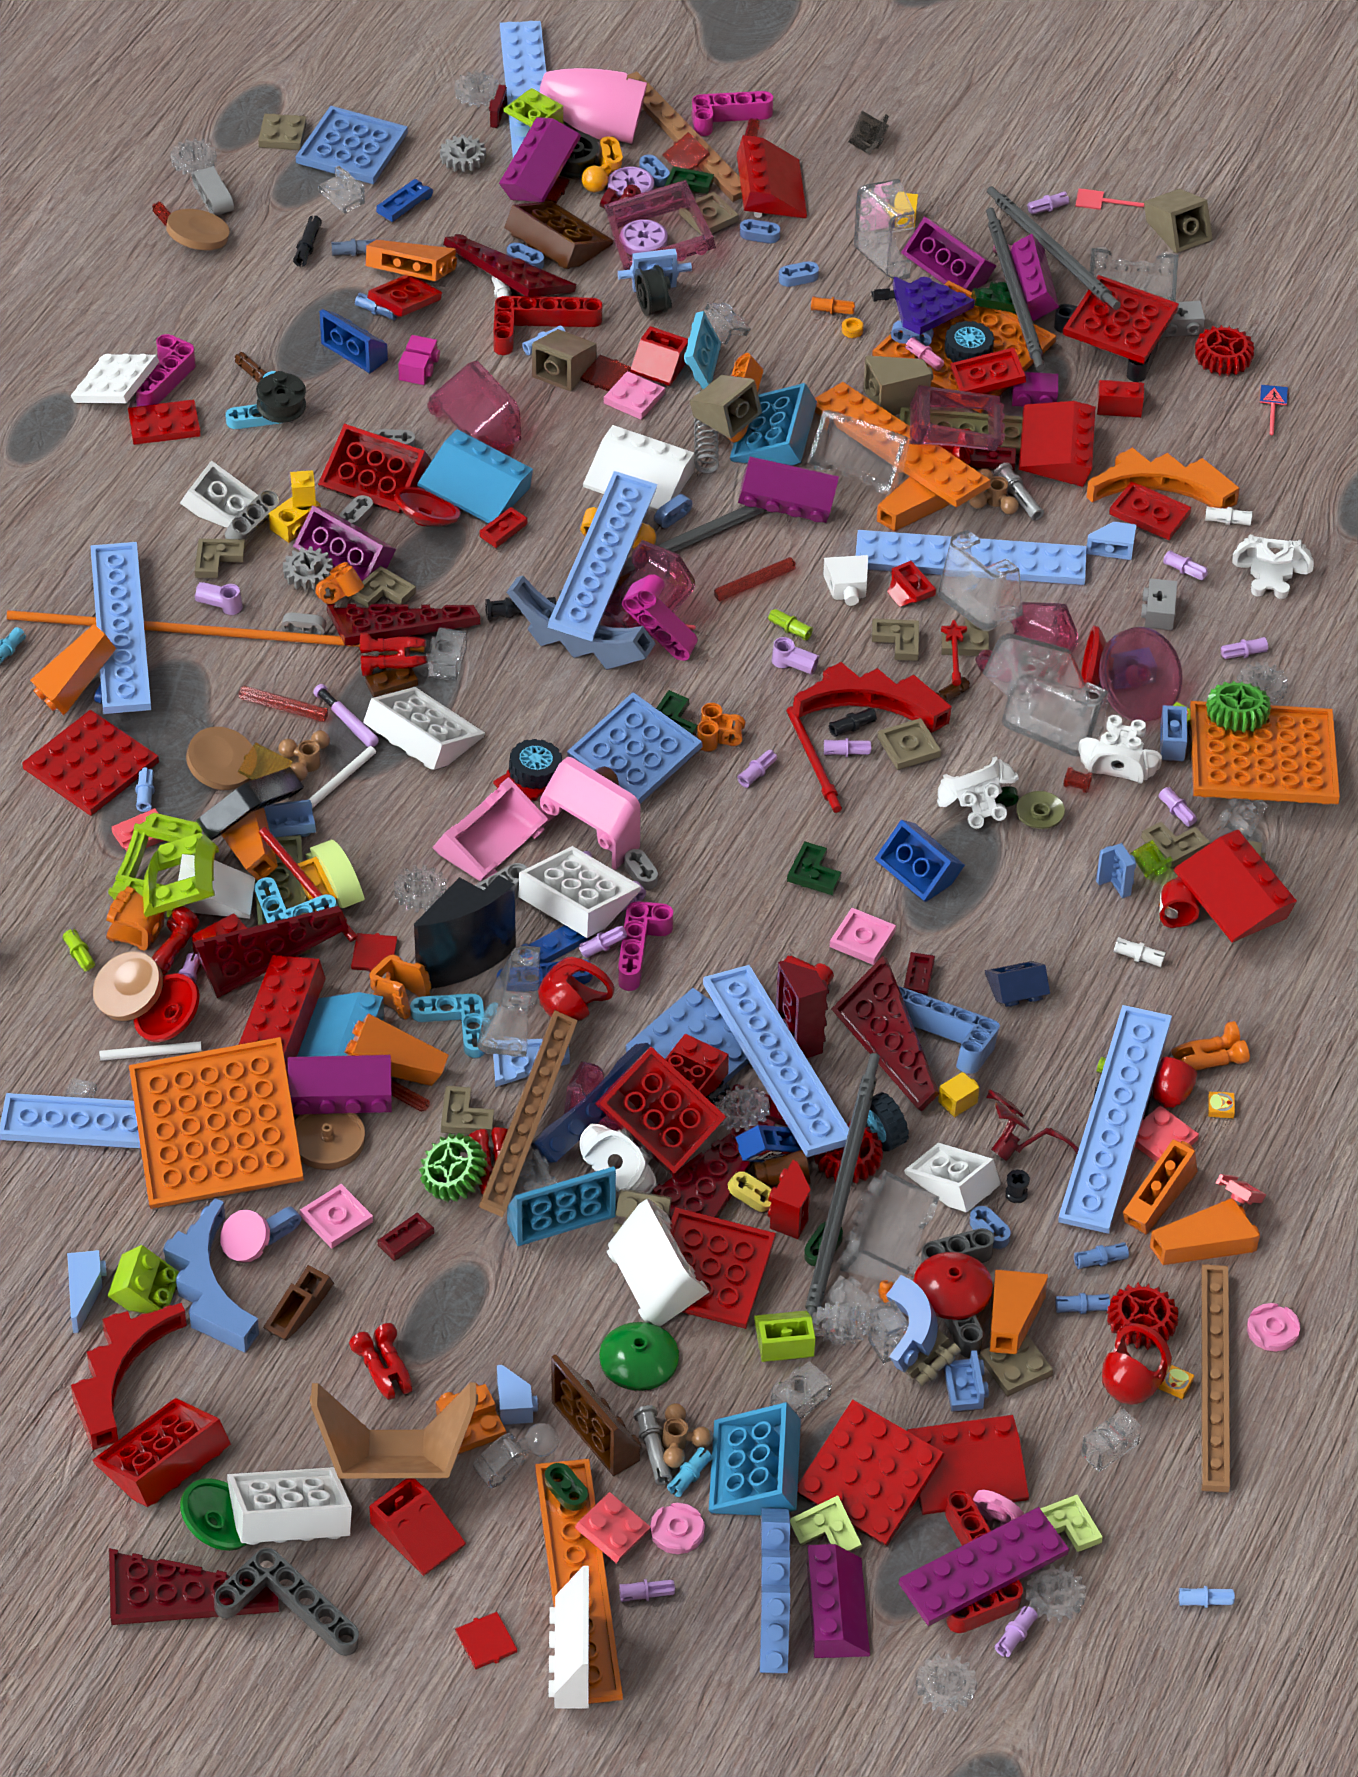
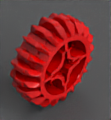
M1222 325L1219 328L1212 326L1211 330L1205 329L1204 333L1199 335L1195 343V358L1198 360L1199 365H1203V370L1210 369V373L1217 372L1219 376L1221 373L1227 376L1230 373L1237 375L1239 371L1244 372L1246 368H1249L1254 358V343L1251 341L1250 336H1246V331L1239 332V328L1232 329L1230 325L1228 328Z
M870 1127L865 1128L852 1181L856 1185L859 1179L866 1182L868 1175L874 1176L876 1170L881 1166V1159H883L881 1140H878L877 1133H871ZM844 1147L814 1156V1161L818 1165L819 1171L825 1172L826 1178L834 1177L835 1183ZM867 1153V1156L861 1159L863 1154Z
M1138 1282L1135 1288L1128 1284L1125 1290L1119 1289L1117 1295H1113L1111 1298L1110 1306H1108L1107 1322L1111 1326V1333H1117V1335L1127 1324L1138 1323L1146 1325L1159 1333L1167 1343L1169 1337H1173L1176 1326H1178V1307H1175L1174 1299H1169L1168 1291L1160 1293L1159 1286L1152 1289L1148 1283L1146 1287H1141ZM1124 1311L1128 1313V1320L1125 1318L1123 1314ZM1157 1313H1159L1162 1316V1321L1158 1319ZM1131 1331L1125 1333L1126 1346L1133 1343L1136 1349H1138L1140 1345H1144L1147 1350L1151 1347V1344L1157 1347L1150 1337L1141 1332Z

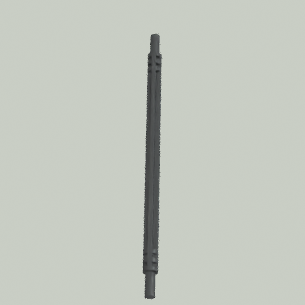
M993 186L987 189V193L1005 213L1029 235L1033 234L1054 258L1102 302H1107L1114 310H1118L1121 307V303L1112 296V292L1013 201L1005 194L998 192Z
M990 207L986 210L989 220L988 227L1030 358L1033 359L1036 370L1041 372L1045 369L1042 359L1043 352L1001 222L997 219L994 208Z
M741 507L627 558L620 577L768 510L757 507Z
M875 1053L870 1054L866 1073L861 1078L805 1305L807 1312L812 1317L813 1328L817 1312L821 1311L877 1082L875 1075L880 1056Z

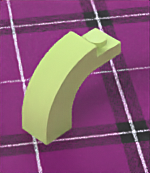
M331 839L310 848L311 852L305 854L307 860L313 857L318 858L337 897L336 902L340 908H345L365 900L356 873L345 852L337 842Z

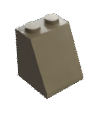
M1177 189L1144 201L1146 222L1173 252L1178 253L1213 240L1207 199L1185 190Z
M559 329L547 334L532 344V377L571 392L597 360V343Z
M882 356L865 357L863 390L868 399L892 415L900 414L901 407L920 409L929 406L930 397L932 396L931 380H933V371L926 365L923 359Z
M720 375L690 400L693 417L730 439L762 414L756 383L751 378Z

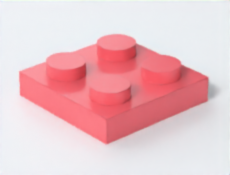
M1160 1105L1142 1120L1135 1147L1157 1163L1172 1139L1178 1142H1187L1192 1146L1198 1141L1199 1134Z
M610 1492L575 1526L581 1534L615 1563L624 1557L651 1528Z

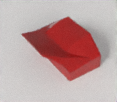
M912 561L892 568V580L887 593L899 607L936 595V588Z

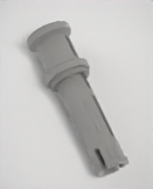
M1010 463L999 465L994 471V476H1000L1007 480V492L1014 495L1032 520L1040 519L1044 511L1025 489L1022 478L1013 472V467Z
M652 1405L642 1406L633 1413L634 1419L638 1421L640 1428L639 1438L646 1444L655 1483L665 1485L667 1484L665 1477H667L668 1482H671L672 1475L663 1459L664 1448L661 1441L663 1430L657 1422V1409Z

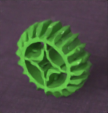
M1232 681L1230 684L1224 682L1223 685H1216L1215 689H1211L1206 703L1207 716L1211 717V722L1217 723V727L1223 726L1225 730L1232 729L1234 732L1241 730L1245 733L1246 730L1254 731L1255 728H1261L1262 724H1266L1271 711L1270 697L1266 696V691H1261L1259 686L1253 687L1252 683L1244 684L1243 681L1241 683Z
M449 1133L447 1139L440 1136V1143H432L433 1148L431 1151L425 1150L427 1158L421 1159L424 1166L419 1169L422 1175L420 1179L425 1185V1189L432 1193L435 1198L447 1202L452 1199L458 1202L460 1196L467 1199L469 1191L475 1192L474 1187L477 1184L483 1185L480 1178L487 1175L484 1168L489 1166L485 1160L487 1156L482 1146L477 1141L475 1142L472 1137L460 1133L455 1136ZM460 1153H468V1157L463 1158L460 1156ZM444 1177L447 1179V1183H441L439 1178Z

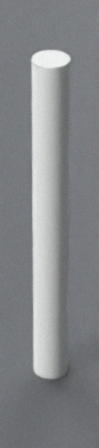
M369 746L308 800H311L312 809L376 754V750Z
M201 1041L102 1050L99 1053L100 1061L200 1052L202 1049Z

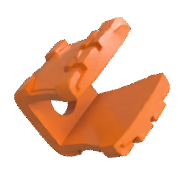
M127 886L124 891H120L116 900L110 906L106 921L112 924L108 929L106 939L112 942L129 943L137 946L140 950H147L150 944L156 940L164 925V912L145 917L143 896L137 893L136 889Z
M389 955L369 974L370 986L374 991L373 995L383 996L384 1004L397 1011L398 1016L405 1020L410 1017V1006L405 988L418 997L430 996L431 982L429 981V974L425 971L424 965L420 963H407L396 955Z

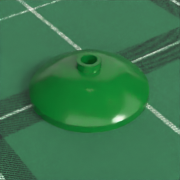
M631 1322L615 1328L604 1338L600 1347L599 1361L602 1371L614 1384L628 1390L644 1391L663 1385L674 1375L679 1363V1350L676 1341L665 1329L651 1323Z
M211 1478L200 1479L191 1483L182 1494L180 1501L182 1518L191 1533L204 1544L219 1550L232 1551L246 1546L247 1543H241L236 1530L228 1483Z

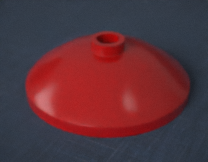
M401 487L394 494L397 506L407 517L420 526H445L459 520L460 510L457 506L422 488Z
M1094 625L1087 639L1080 674L1079 694L1083 696L1091 693L1100 683L1104 672L1110 670L1112 658L1108 657L1107 642L1103 632L1098 626Z
M174 973L163 976L162 991L156 1003L145 1014L134 1019V1026L138 1034L150 1042H163L183 1032L192 1022L198 1009L200 995L196 983L184 974Z
M944 1252L929 1257L918 1267L913 1281L925 1293L936 1316L951 1320L965 1319L978 1314L989 1303L993 1289L992 1278L987 1268L974 1257L959 1252Z

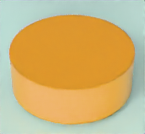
M847 318L842 322V334L848 338L860 337L863 334L864 324L860 319Z

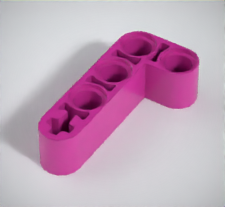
M767 91L699 94L692 98L693 129L700 136H708L712 133L713 122L765 120L773 115V95Z
M170 334L160 335L156 339L157 355L160 362L135 392L137 406L159 404L195 368V352L192 344Z
M648 575L636 581L630 586L622 601L623 608L674 658L682 661L688 660L698 642V638L659 599L665 587L664 581L656 575Z
M637 901L628 905L624 924L627 937L622 940L618 965V984L623 990L633 991L640 986L647 935L667 936L672 932L673 909L667 904Z

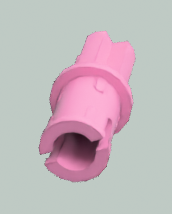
M915 337L910 338L906 343L907 350L915 354L918 359H923L935 370H940L944 366V361L932 352L930 346L923 345Z

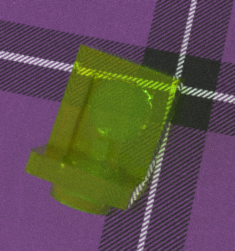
M1153 840L1130 853L1134 856L1137 865L1146 878L1152 874H1155L1156 877L1168 870L1167 865L1173 861L1171 856L1166 859L1163 857Z

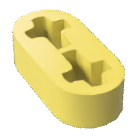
M737 1172L729 1180L728 1189L733 1196L759 1212L768 1211L771 1206V1202L768 1201L772 1190L770 1187L746 1172ZM739 1181L744 1183L743 1188L738 1186ZM761 1195L765 1197V1202L760 1201Z

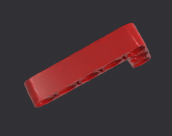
M498 297L495 301L494 352L498 355H508L513 351L515 326L557 327L561 325L562 327H597L602 324L603 304L597 298Z
M960 1489L950 1492L947 1498L945 1516L962 1546L991 1531L968 1492ZM957 1505V1506H961V1507H963V1508L959 1509V1508H956V1507H954V1506ZM968 1527H971V1528H974V1529H976V1530L971 1531V1530H968L967 1528H968ZM1020 1580L948 1616V1628L955 1633H965L1014 1613L1020 1607L1023 1594ZM1004 1594H1011L1014 1597H1007ZM980 1604H987L990 1607H982ZM955 1614H962L965 1617H957Z

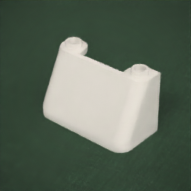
M647 1198L635 1208L608 1243L609 1250H607V1253L622 1271L641 1307L638 1312L646 1323L650 1321L652 1324L660 1327L709 1293V1290L702 1280L699 1282L695 1279V1270L686 1262L670 1232V1224L672 1222L667 1213Z

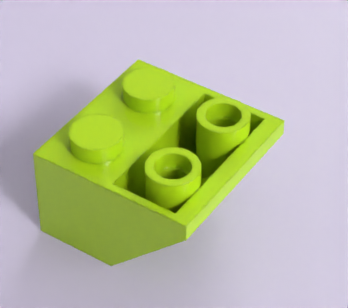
M530 88L504 108L505 113L530 127L536 117L553 118L563 124V105L533 88Z
M140 1245L121 1255L108 1297L129 1311L151 1313L163 1309L171 1303L179 1271L145 1246Z
M807 1310L754 1316L761 1362L814 1357L815 1333L812 1317Z

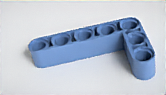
M898 986L913 1026L961 1043L956 1064L957 1069L968 1074L978 1072L995 1048L1000 1027L999 1023L991 1018Z

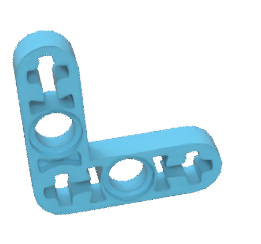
M276 371L267 372L263 378L274 374ZM257 404L230 408L225 415L226 424L232 429L279 423L269 421L264 417L252 416L259 413Z
M265 877L258 880L255 884V892L267 923L274 922L279 918L282 920L305 912H314L313 910L315 909L316 911L325 909L324 906L329 905V908L338 906L334 896L326 894L286 909L274 879ZM265 888H269L271 896H266ZM270 905H280L277 910L268 911V907Z
M479 995L417 997L411 1002V1017L415 1021L461 1020L465 1054L471 1058H478L486 1053L483 1000ZM446 1004L454 1007L450 1011L440 1009L441 1006ZM469 1005H474L475 1013H470ZM472 1022H476L480 1025L477 1029H470L467 1027V1025ZM472 1038H477L478 1047H473Z

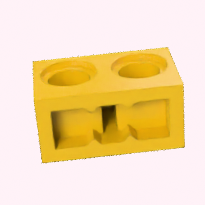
M292 497L268 513L270 530L288 543L298 537L312 506L293 508ZM316 500V506L321 507V503Z

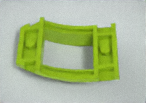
M158 813L150 814L146 817V821L141 824L135 823L127 853L115 877L116 881L112 888H109L108 894L116 900L120 891H124L129 886L136 889V892L143 896L144 880L135 877L139 870L148 838L152 837L172 842L202 833L198 823ZM156 883V888L164 886L163 884ZM173 909L167 911V918L172 915Z
M197 833L162 844L153 854L143 881L145 917L215 896L212 881H214L215 853L219 852V848L206 835ZM182 854L195 856V876L156 888L158 871L180 865Z

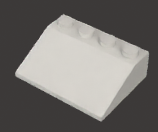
M612 425L600 444L583 487L604 494L614 471L657 484V489L649 510L657 512L661 506L679 495L694 473V452Z
M416 687L371 698L363 722L374 733L381 734L388 739L389 743L399 746L406 751L407 755L417 758L424 763L425 767L433 770L451 764L485 735V732Z
M573 846L519 872V898L586 938L604 930L641 891V886Z
M334 1467L227 1474L235 1526L241 1543L255 1545L260 1542L269 1541L283 1543L287 1540L301 1539L310 1541L314 1538L327 1537L338 1539L341 1536H350L352 1506Z
M582 1566L555 1596V1607H550V1624H555V1631H549V1648H555V1656H549V1673L555 1674L554 1680H549V1697H554L555 1708H589V1566Z

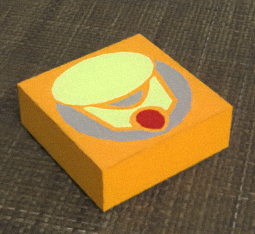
M1209 1091L1208 1117L1234 1118V1093Z
M1171 1365L1166 1378L1158 1389L1183 1400L1194 1381V1374Z

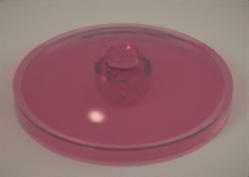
M1145 627L1123 630L1108 641L1101 655L1099 678L1102 691L1112 708L1123 717L1132 721L1142 720L1147 722L1161 718L1163 705L1173 706L1178 701L1183 679L1181 663L1174 647L1159 632Z

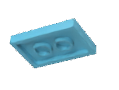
M704 311L695 314L691 334L688 338L687 350L684 354L685 363L690 366L694 379L699 382L702 389L706 388L713 380L721 347V341Z

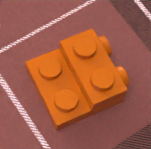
M476 1383L478 1403L474 1409L458 1454L506 1437V1429L496 1411V1404L486 1384L479 1386ZM447 1392L441 1395L439 1400L436 1401V1414L438 1415L459 1393L454 1395L452 1392Z

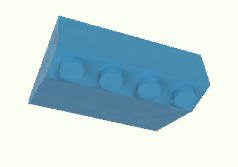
M806 383L759 394L762 414L749 423L745 436L733 444L730 460L748 463L751 456L791 466L801 463L817 404Z
M456 429L445 440L419 480L418 486L475 517L490 523L507 509L513 507L530 489L533 469Z
M356 992L318 998L297 1057L347 1056L348 1054L344 1053L349 1041L355 1037L352 1034V1030L358 1020L363 1021L369 1013L383 1021L385 1016L383 996Z
M613 1166L515 1195L507 1206V1224L517 1246L614 1218L616 1214L615 1167Z
M787 1402L714 1420L709 1512L711 1514L761 1516V1508L789 1509V1512L797 1510L801 1419Z

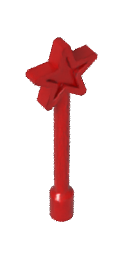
M952 620L950 626H941V632L947 634L946 642L952 640V684L959 686L961 685V673L959 672L958 641L963 642L962 634L967 632V626H958L956 621Z

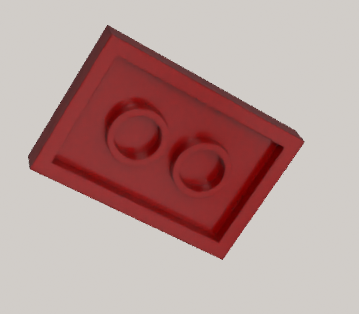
M404 275L369 290L367 298L375 302L376 305L390 310L394 315L402 317L441 300L442 292L413 276Z
M1014 347L950 363V369L961 398L1026 383V376Z
M194 399L128 408L133 445L201 436Z
M1133 481L1129 483L1109 510V515L1130 524H1135L1137 527L1167 540L1172 538L1191 514L1190 506Z

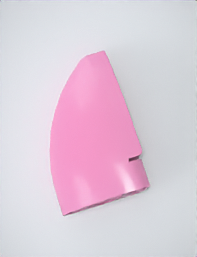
M587 68L561 69L544 74L539 92L563 105V120L575 129L599 140L603 137L614 136L618 141L632 144L643 107L647 82L630 78L626 80L627 73Z

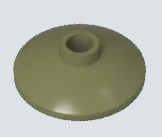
M1033 791L1019 799L1016 812L1024 824L1037 829H1047L1056 826L1062 821L1065 807L1056 795L1045 791Z

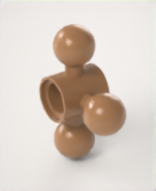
M988 469L979 470V473L990 479L991 487L987 489V492H981L970 499V505L979 509L988 503L994 507L1001 506V510L1005 514H1014L1018 510L1019 504L1016 498L1012 496L1007 497V480L1000 476H993V473Z
M319 730L312 734L311 740L302 741L298 747L294 740L284 739L280 742L278 750L286 758L293 757L294 755L298 756L299 762L293 763L290 767L299 780L302 781L306 778L308 772H313L320 767V749H324L329 745L330 737L325 731Z
M674 1403L666 1408L665 1418L667 1421L664 1423L662 1445L665 1450L663 1459L668 1467L678 1468L685 1460L683 1450L686 1447V1441H691L698 1448H706L711 1444L713 1437L711 1431L706 1427H697L693 1432H688V1425L684 1421L686 1410L682 1405Z

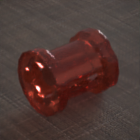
M1069 766L1063 786L1082 789L1084 793H1087L1091 785L1093 773L1079 772Z

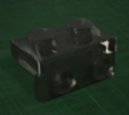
M861 111L848 142L870 155L874 148L879 149L884 140L881 136L886 133L889 127L886 124L889 116L885 114L879 121L866 112Z

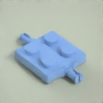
M676 249L632 253V266L630 270L617 271L618 280L631 278L633 291L636 292V269L640 268L642 271L653 269L654 265H659L663 269L664 276L669 277L671 288L676 287L679 273L692 272L691 262L678 264Z

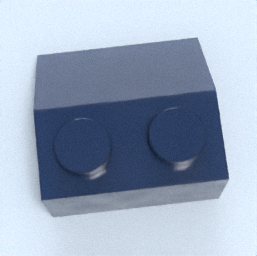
M1028 961L985 970L986 978L996 1002L1004 1003L1005 1007L1020 1004L1019 1000L1028 999L1029 1002L1043 1000V995L1050 994L1045 964Z

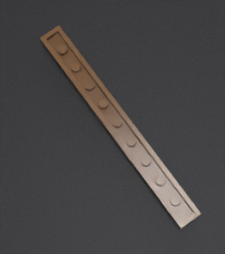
M637 71L627 75L626 80L630 78L647 82ZM647 82L642 109L703 172L714 174V183L732 202L741 199L740 176Z
M558 1011L553 1012L480 1201V1208L500 1217H503L578 1020Z
M1202 1264L1201 1489L1202 1491L1229 1493L1228 1266Z

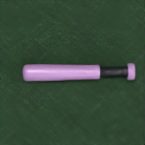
M324 684L316 686L313 692L317 698H322L367 747H375L378 744V737L340 701H337L327 691L328 689Z

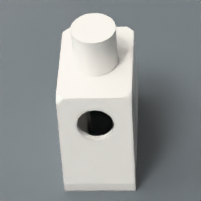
M868 555L824 558L823 575L833 599H845L847 605L853 606L859 602V598L866 597Z

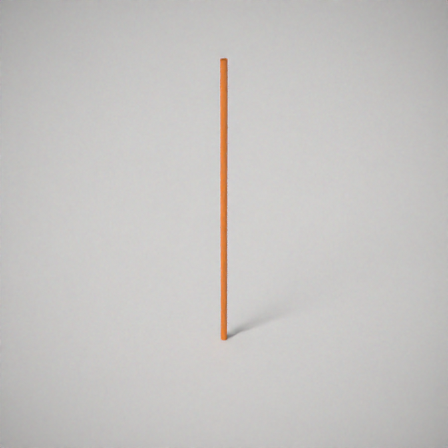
M7 611V620L84 626L96 625V617ZM144 621V630L345 646L340 636ZM425 647L410 648V651L424 652Z

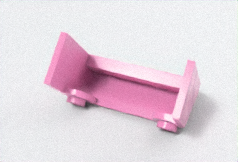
M566 757L558 765L540 798V811L548 818L543 826L558 815L562 809L597 830V841L602 848L612 852V868L616 870L625 862V854L629 850L640 848V803L627 790L574 758Z

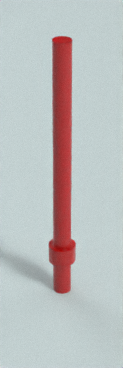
M790 706L786 712L821 784L823 797L829 802L833 812L838 813L842 810L837 798L838 792L835 786L830 783L801 719L792 713L793 706Z
M263 827L258 832L313 899L322 896L323 894L267 827ZM349 925L348 929L342 931L350 942H353L358 937Z

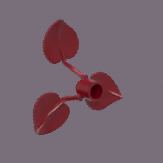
M991 1089L988 1090L987 1099H994L1004 1104L995 1103L999 1119H1008L1002 1135L991 1148L993 1152L1005 1161L1009 1160L1015 1150L1020 1153L1023 1148L1046 1134L1065 1141L1078 1154L1079 1148L1068 1137L1052 1128H1045L1019 1145L1020 1139L1012 1132L1017 1124L1027 1131L1030 1130L1025 1122L1016 1115L1018 1114L1023 1118L1024 1114L1004 1096Z

